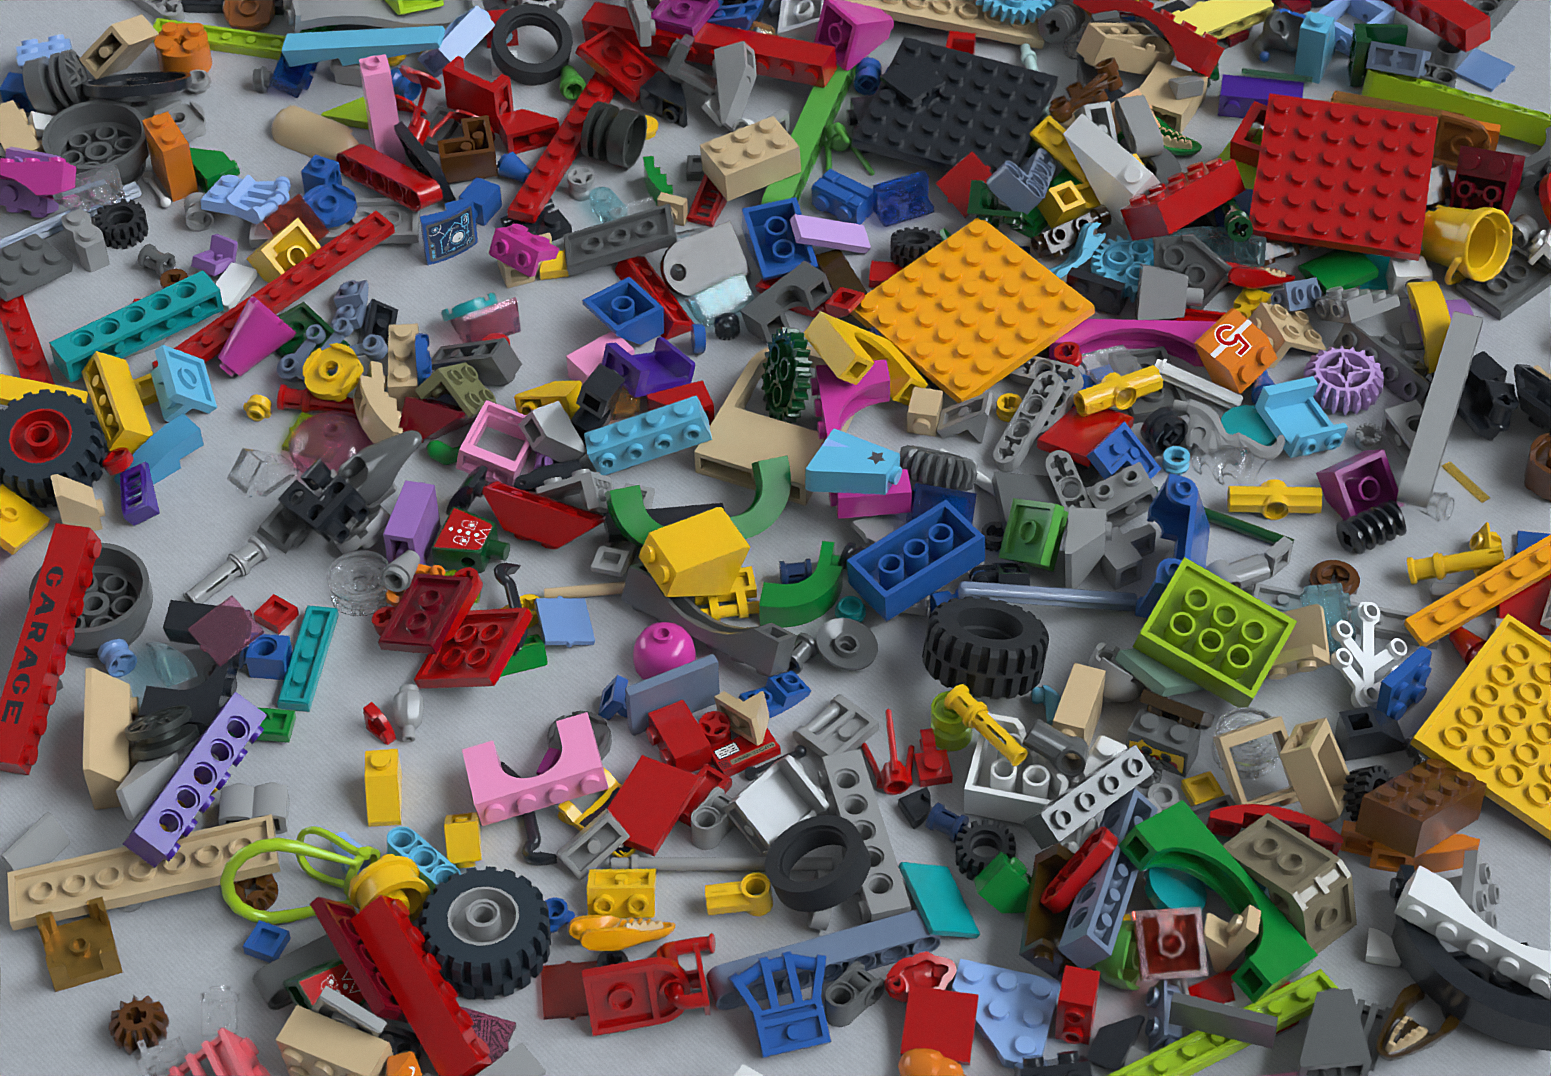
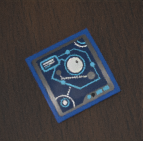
M472 197L444 203L445 211L420 216L427 265L453 258L478 243Z

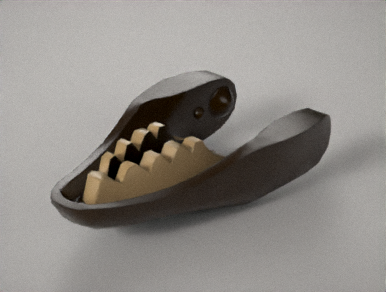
M1417 983L1405 987L1398 995L1377 1040L1376 1052L1388 1061L1408 1057L1433 1047L1452 1033L1461 1021L1449 1014L1439 1030L1430 1034L1424 1026H1420L1413 1021V1018L1406 1016V1013L1418 1001L1425 998V992Z

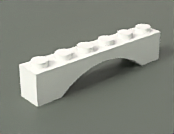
M1419 866L1405 884L1394 913L1551 1000V951L1529 947L1502 935L1472 912L1460 898L1451 882Z

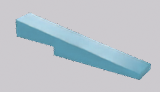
M443 26L291 33L286 35L281 51L290 67L339 58L342 66L357 64L359 59L386 54V57L389 58L441 48L445 29Z

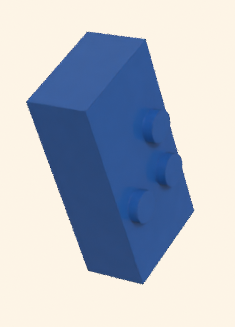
M944 500L847 559L848 583L887 622L985 561V536L947 500Z

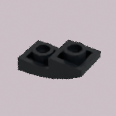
M481 465L466 477L449 501L446 514L449 515L453 507L468 510L476 497L481 498L483 496V487L489 483L486 481L487 467Z

